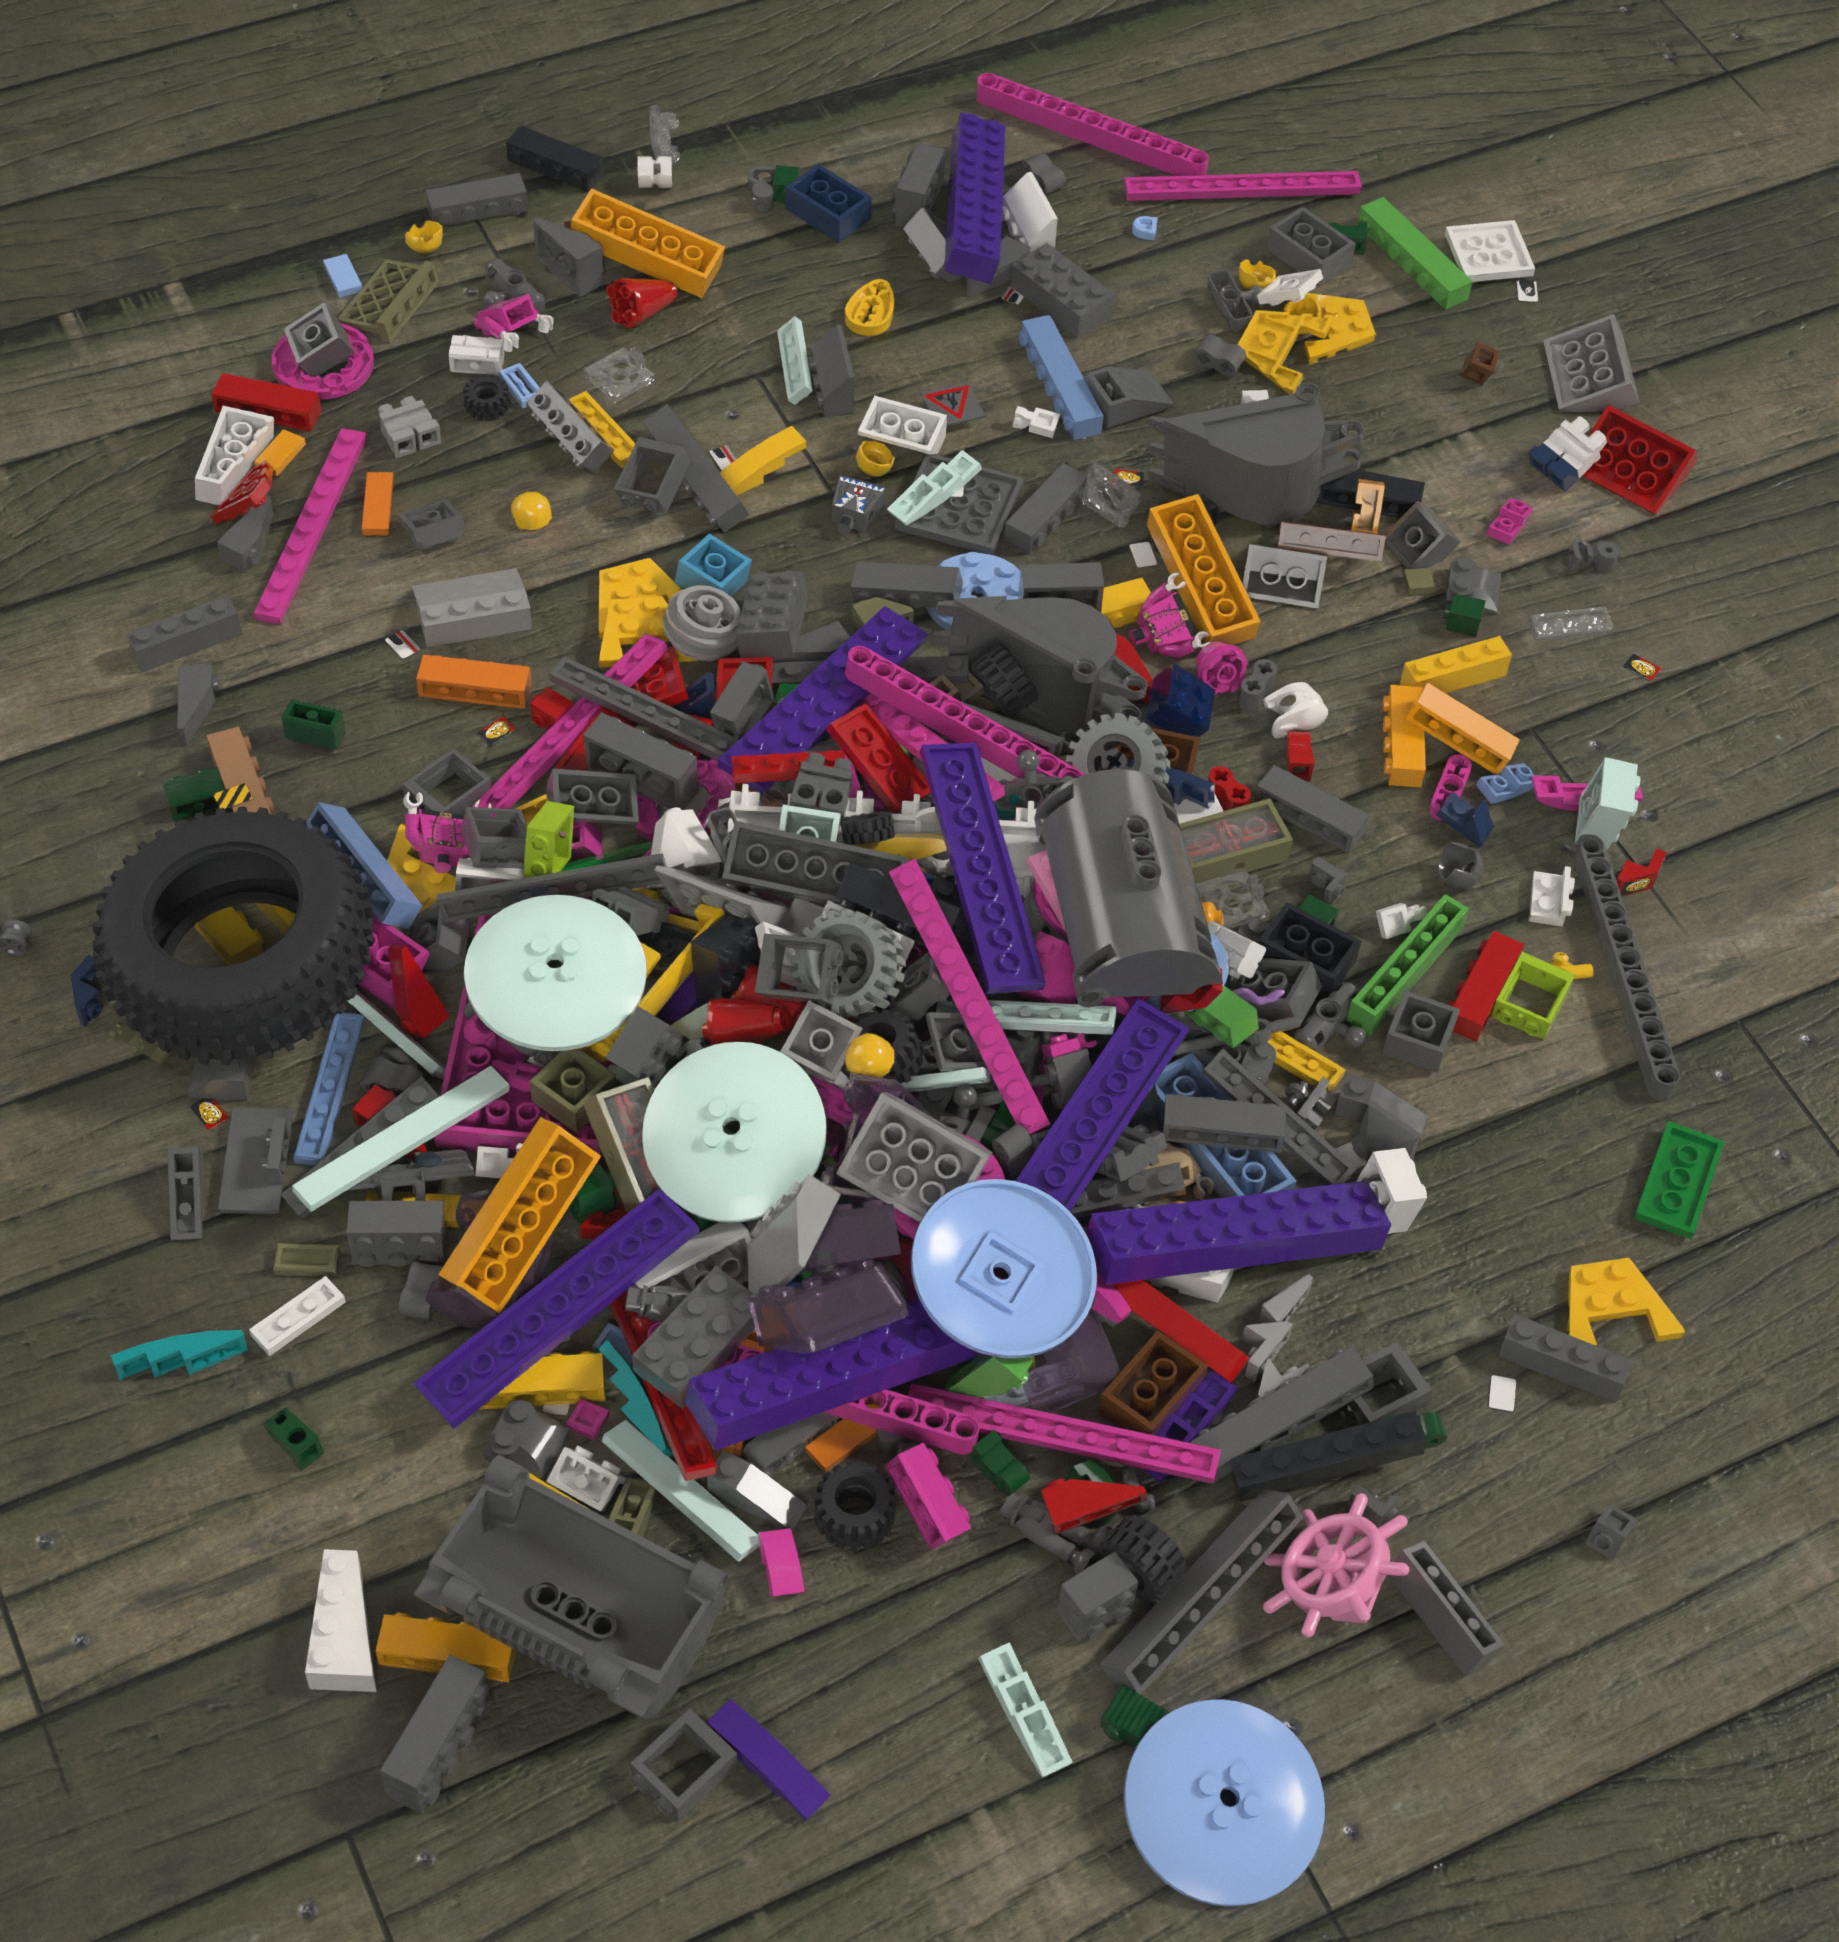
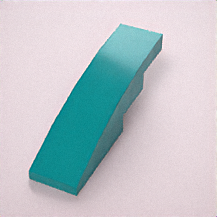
M242 1330L205 1331L176 1335L140 1344L112 1354L111 1358L120 1380L149 1368L155 1378L182 1366H185L188 1375H191L248 1351Z
M607 1340L599 1350L618 1369L610 1380L629 1399L621 1410L664 1455L672 1459L674 1457L641 1377L633 1371V1366L618 1348Z

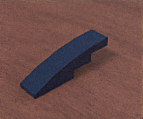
M1130 760L1131 763H1132V767H1133V766H1134V760ZM1114 761L1112 765L1119 768L1121 763ZM1166 769V773L1170 776L1168 784L1162 783L1170 791L1175 804L1180 805L1186 798L1209 809L1215 803L1214 783L1180 770Z

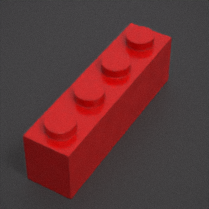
M222 373L211 393L214 410L217 413H221L222 407L227 406L274 417V424L309 432L312 431L322 411L319 392Z
M1496 931L1492 932L1488 940H1482L1477 951V955H1479L1478 960L1472 959L1467 969L1466 975L1469 976L1467 981L1462 979L1455 993L1458 996L1457 1000H1450L1448 1004L1460 1009L1453 1032L1473 1041H1478L1492 1015L1501 990L1523 952L1524 943Z

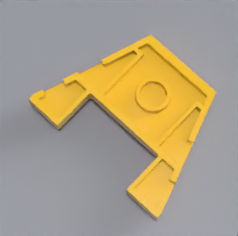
M1312 293L1305 294V296H1310L1318 301L1321 317H1324V315L1334 316V322L1325 337L1326 340L1305 341L1304 352L1308 364L1316 363L1318 358L1323 356L1327 358L1335 356L1337 351L1345 348L1349 351L1375 341L1376 333L1364 300Z
M1256 310L1238 345L1245 350V361L1289 395L1295 394L1297 387L1303 380V373L1286 368L1282 364L1300 331L1325 339L1334 322V316L1312 317V314L1303 313L1302 316L1288 315V312Z
M650 558L600 570V640L603 639L610 599L662 596L669 603L671 597L682 589Z
M662 596L610 599L599 657V668L613 667L623 657L620 645L636 644L645 634L670 642L664 632L662 622L668 604ZM675 649L679 662L699 661L687 657Z
M401 824L387 862L422 904L418 912L419 914L437 903V894L455 891L456 877L448 873H438L434 870L433 866L412 857L411 855L415 850L405 837V825Z
M1630 1258L1571 1266L1569 1271V1320L1567 1329L1570 1336L1597 1346L1590 1326L1591 1322L1645 1314L1656 1342L1683 1338L1685 1333L1683 1326Z

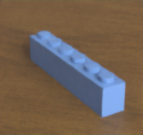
M1047 315L1022 321L1021 332L1018 334L1020 345L1025 347L1029 362L1034 364L1038 379L1043 381L1047 396L1052 398L1055 412L1061 415L1064 429L1069 431L1073 440L1102 434L1104 415L1051 316Z
M318 802L307 820V827L312 828L316 826L322 830L325 838L329 837L340 846L339 851L348 855L351 860L350 869L358 868L363 881L359 885L366 886L370 896L365 901L371 903L373 912L380 922L409 929L422 904L344 807Z

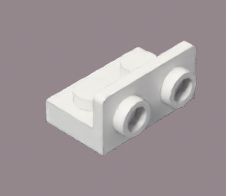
M1565 866L1562 875L1534 871L1531 886L1529 922L1563 927L1566 916H1571L1573 909V900L1569 899V894L1572 895L1575 878L1570 877L1571 867Z
M578 1445L575 1450L564 1447L546 1482L591 1507L604 1512L619 1483L624 1484L626 1480L624 1476L619 1474L621 1468L606 1460L602 1464L592 1460L594 1454Z

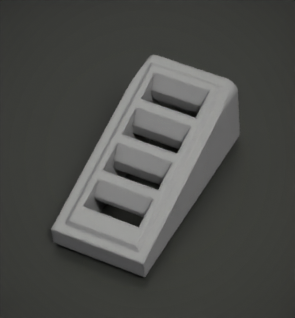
M1306 1274L1262 1305L1259 1321L1262 1324L1288 1321L1308 1296L1313 1277L1310 1274Z

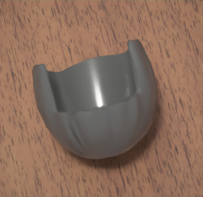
M1450 842L1446 844L1438 866V873L1442 883L1454 889H1465L1474 886L1481 879L1485 870L1482 855L1476 849L1461 843Z

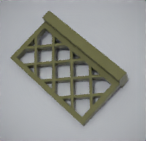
M386 259L339 315L338 321L357 330L380 334L383 342L391 343L438 285L439 278L434 262L425 261L422 266ZM389 269L398 270L396 272L386 274V272ZM414 274L413 277L405 279V276ZM402 278V281L390 285L388 283L390 281ZM386 284V286L372 290L375 286ZM402 289L399 293L393 294V291ZM387 293L390 294V296L378 300L376 299V297ZM372 298H373V300H374V301H372V302H369V303L360 305L363 301H366V300H369V299H372ZM390 304L387 308L380 309L381 306ZM375 308H377V310H378V311H375V312H372V313H369V314H366V315H364V313H363V312H366V311H369V310H372V309H375ZM361 314L360 317L349 319L351 316ZM378 319V320L376 321V324L367 323V322H370V321H373V320Z

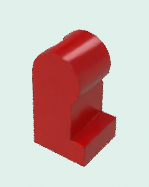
M1288 731L1286 738V770L1304 781H1311L1315 764L1311 747V733ZM1293 767H1305L1306 771L1297 773L1293 771Z

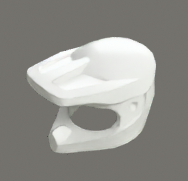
M1304 682L1286 685L1263 699L1266 708L1281 714L1275 720L1272 727V735L1276 739L1287 737L1288 731L1303 732L1314 729L1321 725L1328 716V709L1324 705L1321 696L1309 684ZM1288 695H1293L1296 698V702L1293 705H1279L1280 701Z

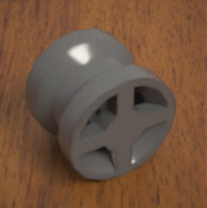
M19 920L5 921L2 927L3 934L0 936V949L11 955L24 954L28 946L26 940L30 938L32 933L31 927Z

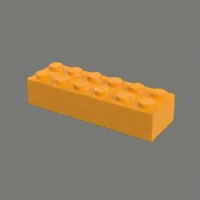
M594 189L589 191L571 219L570 229L587 234L591 239L597 241L602 247L603 256L656 279L673 282L677 288L700 298H703L722 264L725 246Z
M1199 494L1150 508L1147 527L1170 575L1180 573L1173 580L1175 586H1178L1183 581L1186 582L1183 588L1177 590L1197 632L1204 631L1210 634L1202 638L1203 644L1207 642H1223L1235 645L1256 638L1261 621Z
M540 1117L438 1275L481 1304L500 1314L601 1156L559 1125Z

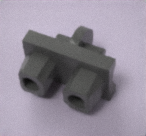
M1322 1077L1318 1084L1313 1085L1309 1091L1306 1090L1308 1084L1304 1081H1301L1300 1084L1291 1083L1285 1089V1094L1289 1099L1287 1105L1293 1108L1297 1104L1298 1106L1294 1112L1314 1130L1319 1126L1323 1118L1312 1107L1315 1105L1323 1113H1326L1337 1100L1326 1089L1330 1081L1325 1077Z

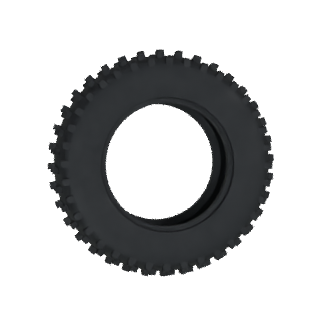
M238 807L237 812L226 813L224 808L216 809V815L204 817L202 812L195 814L196 820L184 824L180 819L174 822L175 828L166 833L162 829L155 832L156 839L150 843L142 841L137 845L139 852L134 856L126 855L122 860L125 866L119 871L114 870L111 874L110 879L113 883L111 886L104 887L101 893L105 899L104 903L97 906L96 914L99 916V921L93 922V932L95 933V940L92 941L93 951H95L93 952V958L97 968L100 969L96 971V975L100 984H106L102 990L107 1001H117L113 1008L119 1016L126 1015V1024L132 1031L141 1032V1038L148 1043L154 1044L158 1042L160 1050L168 1054L174 1050L179 1053V1058L188 1061L193 1056L197 1057L201 1064H209L210 1060L214 1059L220 1060L221 1065H230L234 1059H242L244 1064L252 1063V1058L260 1055H265L266 1059L274 1057L273 1052L284 1047L289 1052L295 1049L293 1043H297L303 1038L306 1041H310L314 1038L313 1031H317L321 1027L327 1029L332 1024L330 1018L332 1016L335 1017L337 1014H342L346 1010L344 1002L346 1000L349 1001L351 998L354 999L358 990L355 985L356 983H361L365 977L362 966L369 965L371 959L369 947H373L372 917H374L371 903L365 901L370 898L366 886L359 885L363 882L358 868L350 869L351 860L346 853L343 854L339 851L340 846L329 837L325 838L323 831L316 826L308 828L307 821L300 817L293 821L288 819V813L279 811L276 815L269 814L267 808L259 807L257 812H247L246 807ZM263 903L276 905L296 914L291 926L276 944L262 954L242 963L224 967H199L173 958L174 952L184 935L199 921L221 909L239 904Z

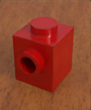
M547 687L540 694L535 695L530 702L531 721L537 727L548 731L573 706V702Z

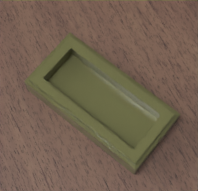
M277 1243L273 1268L274 1275L336 1277L340 1254L339 1245Z

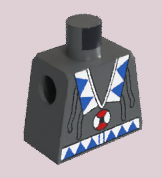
M840 475L832 503V522L837 524L838 532L848 535L852 529L867 531L886 506V487Z

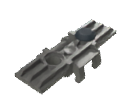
M461 1149L441 1152H415L413 1162L386 1166L348 1190L368 1188L370 1192L377 1193L378 1199H381V1201H392L394 1187L409 1185L412 1194L415 1195V1201H425V1181L474 1176V1170L467 1153Z

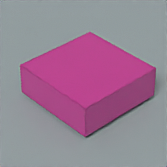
M581 1398L568 1419L566 1426L570 1427L571 1431L595 1441L609 1417V1410Z

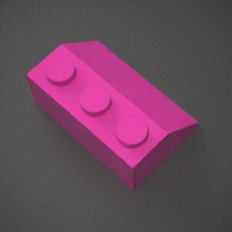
M374 914V917H372L373 947H369L370 963L369 965L362 966L365 977L361 983L356 984L393 1009L395 1002L388 947L392 944L406 946L421 971L430 954L428 950L393 926L382 924Z
M922 1443L898 1454L884 1467L929 1549L933 1551L971 1529L968 1524L970 1517L962 1505L958 1506L952 1495L954 1494V1488L946 1476L942 1477L937 1468L939 1463L932 1449H927L925 1444Z

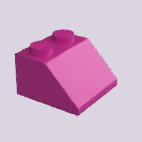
M1040 931L1034 940L1046 985L1043 990L1020 991L1017 994L1033 1002L1076 1004L1077 997L1072 977L1075 966L1070 946L1065 941Z

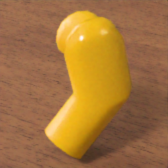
M1557 952L1553 955L1551 964L1575 974L1574 979L1593 977L1592 964L1573 965L1568 962L1569 957L1566 953Z

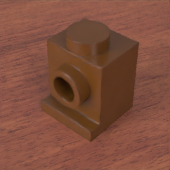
M1477 342L1475 348L1465 359L1460 376L1483 385L1494 373L1500 351Z

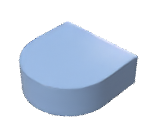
M1147 216L1136 218L1132 226L1133 234L1141 239L1155 240L1158 218Z

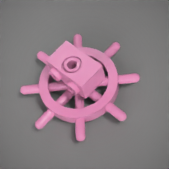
M1363 1493L1356 1495L1349 1513L1335 1514L1317 1520L1310 1509L1303 1510L1301 1513L1303 1516L1302 1520L1307 1528L1294 1539L1286 1554L1271 1553L1264 1560L1267 1566L1282 1567L1281 1577L1285 1589L1263 1604V1610L1271 1614L1293 1600L1302 1611L1308 1613L1302 1627V1634L1305 1637H1312L1321 1617H1331L1333 1621L1367 1623L1371 1617L1370 1612L1386 1575L1406 1576L1409 1573V1566L1406 1563L1390 1562V1549L1386 1541L1387 1538L1407 1525V1518L1404 1515H1398L1377 1528L1370 1520L1362 1516L1368 1502L1367 1496ZM1354 1535L1364 1537L1350 1546ZM1339 1537L1336 1545H1331L1329 1540ZM1317 1548H1319L1318 1555H1317V1556H1311L1312 1553H1313ZM1303 1569H1315L1301 1578ZM1321 1582L1316 1595L1306 1593L1307 1590Z

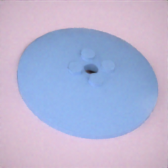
M989 1179L957 1187L941 1197L929 1209L921 1221L913 1240L911 1272L917 1295L924 1309L937 1326L948 1336L976 1352L1000 1358H1024L1042 1354L1067 1340L1079 1328L1091 1308L1096 1290L1097 1271L1094 1253L1088 1237L1076 1218L1060 1202L1045 1192L1027 1184L1003 1179ZM1001 1267L1005 1269L1008 1273V1279H998L993 1273V1268Z
M1205 1700L1182 1706L1170 1712L1154 1724L1142 1738L1132 1755L1124 1784L1125 1815L1132 1839L1139 1853L1153 1872L1166 1884L1181 1894L1199 1902L1216 1906L1235 1907L1265 1901L1289 1887L1308 1867L1319 1846L1325 1819V1803L1322 1784L1316 1766L1304 1745L1289 1728L1272 1715L1254 1706L1230 1700ZM1227 1789L1235 1794L1237 1803L1234 1807L1225 1806L1221 1802L1220 1792Z

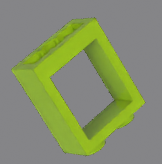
M547 801L526 827L523 878L561 872L570 860L575 806ZM560 832H564L566 836L563 837Z
M1522 952L1496 1000L1491 1017L1503 1024L1525 1031L1531 1036L1545 1040L1570 992L1575 974ZM1519 979L1557 995L1546 1018L1508 1002Z

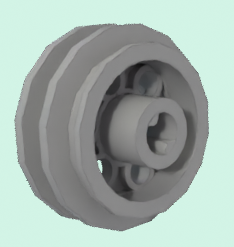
M696 585L680 590L671 597L662 622L668 640L680 653L699 661H713L730 655L738 647L736 630L741 610L735 600L727 593L711 586Z

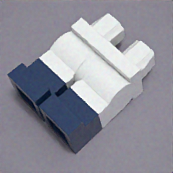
M1581 416L1571 423L1565 420L1539 447H1533L1528 452L1530 465L1545 477H1549L1550 481L1566 492L1593 463L1600 459V450L1607 443L1606 436L1599 430H1596L1588 438L1585 433L1590 427Z

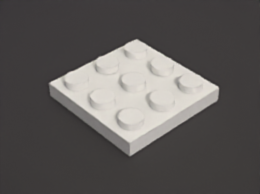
M1515 220L1446 227L1445 236L1456 264L1473 282L1534 275L1535 267Z

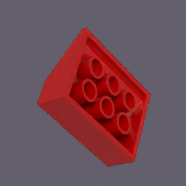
M1607 405L1587 436L1589 438L1596 430H1599L1606 436L1607 443L1600 450V459L1593 463L1582 477L1656 515L1691 472L1697 462V451L1626 413Z

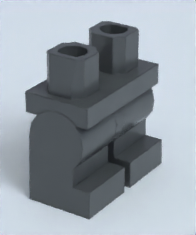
M811 752L806 762H801L800 771L790 798V806L817 810L818 801L821 800L819 810L840 813L841 819H844L852 787L851 761L838 758L835 761L834 768L824 766L825 756Z
M627 887L620 888L619 892H607L603 889L593 890L592 901L605 906L620 916L631 927L636 936L649 932H660L661 923L668 921L669 905L658 902L642 893Z
M1141 1124L1133 1128L1127 1126L1097 1172L1122 1182L1142 1171L1147 1166L1158 1164L1157 1154L1167 1149L1163 1132L1155 1131L1150 1134L1147 1127Z

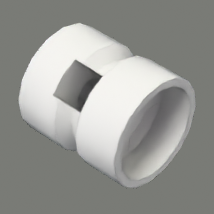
M638 156V188H652L654 184H657L659 188H672L671 156H658L656 160H653L651 156ZM654 170L661 171V173L654 175Z

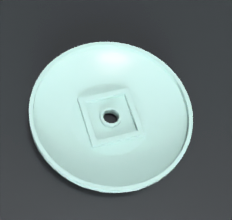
M546 895L512 904L495 914L482 926L468 949L464 966V980L466 992L474 1011L487 1027L497 1035L512 1043L531 1049L566 1051L591 1045L610 1036L631 1017L639 1005L645 989L646 960L643 948L635 932L612 910L594 901L580 897ZM552 960H559L563 963L559 968H550L547 964Z
M729 1042L712 1045L689 1055L676 1064L663 1077L653 1092L646 1109L642 1130L643 1148L647 1165L663 1192L675 1204L687 1212L707 1220L728 1223L745 1222L764 1217L767 1210L771 1206L774 1208L783 1194L787 1195L795 1181L801 1183L808 1174L813 1177L823 1156L827 1133L825 1111L821 1098L805 1071L783 1053L749 1042ZM732 1120L738 1121L740 1129L736 1134L727 1135L724 1133V1127L727 1122Z

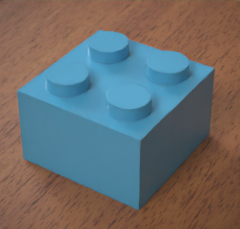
M709 533L679 560L675 584L683 589L696 585L711 586L724 591L732 597L747 583L752 560Z

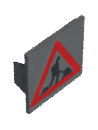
M969 382L921 392L928 410L947 415L946 426L985 418V414Z

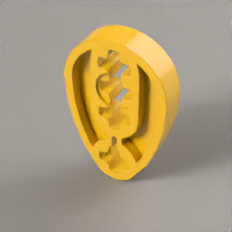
M883 279L873 280L857 290L850 298L845 307V323L851 331L859 335L874 336L885 332L889 328L894 312V295L890 283ZM873 307L872 314L868 316V321L864 324V317H867L868 309Z

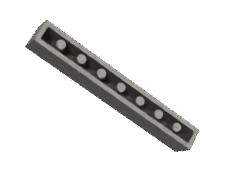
M1263 1489L1187 1570L1185 1575L1164 1598L1144 1616L1101 1662L1100 1666L1115 1689L1125 1685L1141 1695L1303 1519V1516L1289 1493Z

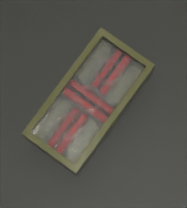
M1271 799L1180 823L1197 886L1285 862L1290 857L1293 839Z
M649 1077L596 1094L583 1104L627 1214L660 1188L647 1165L643 1148V1122L648 1103L654 1092Z

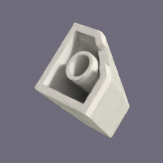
M671 808L665 811L664 815L656 822L651 855L663 853L667 867L689 871L702 876V874L708 875L721 863L720 855L692 809L681 810V808ZM662 883L647 886V889L664 888L665 886Z

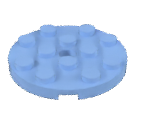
M969 552L946 559L938 565L959 567L963 581L960 598H975L976 596L972 595L974 591L984 595L982 597L1007 596L1006 600L1018 599L1020 570L1014 564L1000 557ZM926 607L930 616L938 625L945 630H951L953 617L937 614V608Z

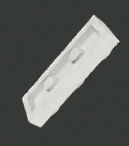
M325 1276L249 1329L250 1335L268 1356H271L346 1303L345 1297Z

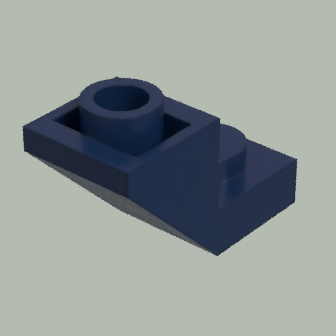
M90 955L70 975L75 1008L80 1025L84 1027L92 1019L97 1018L103 1008L99 990L96 989L99 984L96 971L100 969L97 968L94 958Z

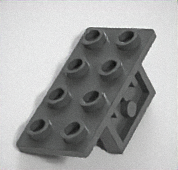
M232 1109L218 1204L220 1213H280L281 1194L283 1193L293 1118L292 1109Z

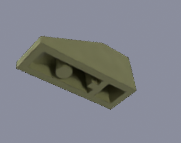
M626 1478L609 1520L643 1537L657 1490L646 1481Z

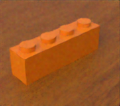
M424 654L416 678L419 697L526 709L532 685L530 667Z

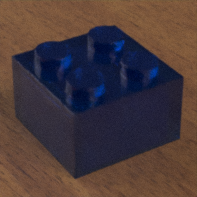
M1173 663L1153 678L1147 719L1166 731L1200 737L1209 731L1215 689Z

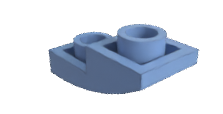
M1525 763L1505 766L1500 774L1480 777L1476 786L1491 804L1498 803L1533 789L1531 779L1534 774Z

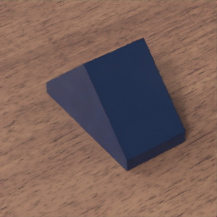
M708 672L686 688L689 699L672 706V708L685 714L688 713L712 719L710 711L715 705L713 674Z

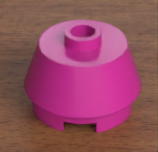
M1212 642L1203 647L1196 658V669L1200 685L1215 695H1218V692L1222 693L1225 691L1233 693L1239 689L1242 680L1246 678L1245 672L1248 665L1244 652L1236 646L1223 642Z

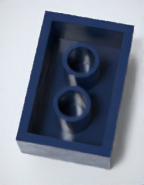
M819 164L786 186V210L839 243L871 219L872 197Z

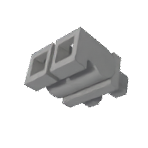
M413 396L403 398L400 401L401 407L393 409L390 404L379 406L381 432L386 438L395 458L417 452L416 444L422 450L441 443L440 425L436 419H432L422 400L416 401ZM427 433L432 435L431 439L422 440V435ZM403 441L408 443L407 447L398 448V443Z

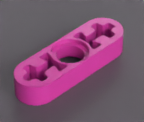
M1453 755L1448 759L1429 809L1430 815L1436 820L1443 821L1436 814L1443 800L1451 792L1461 798L1472 768L1470 759L1464 755ZM1457 766L1461 767L1458 776L1454 774ZM1453 784L1458 790L1448 791L1444 788V785Z

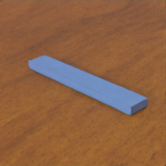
M343 1012L333 1018L294 1153V1163L316 1166L328 1155L365 1024V1016L363 1014Z

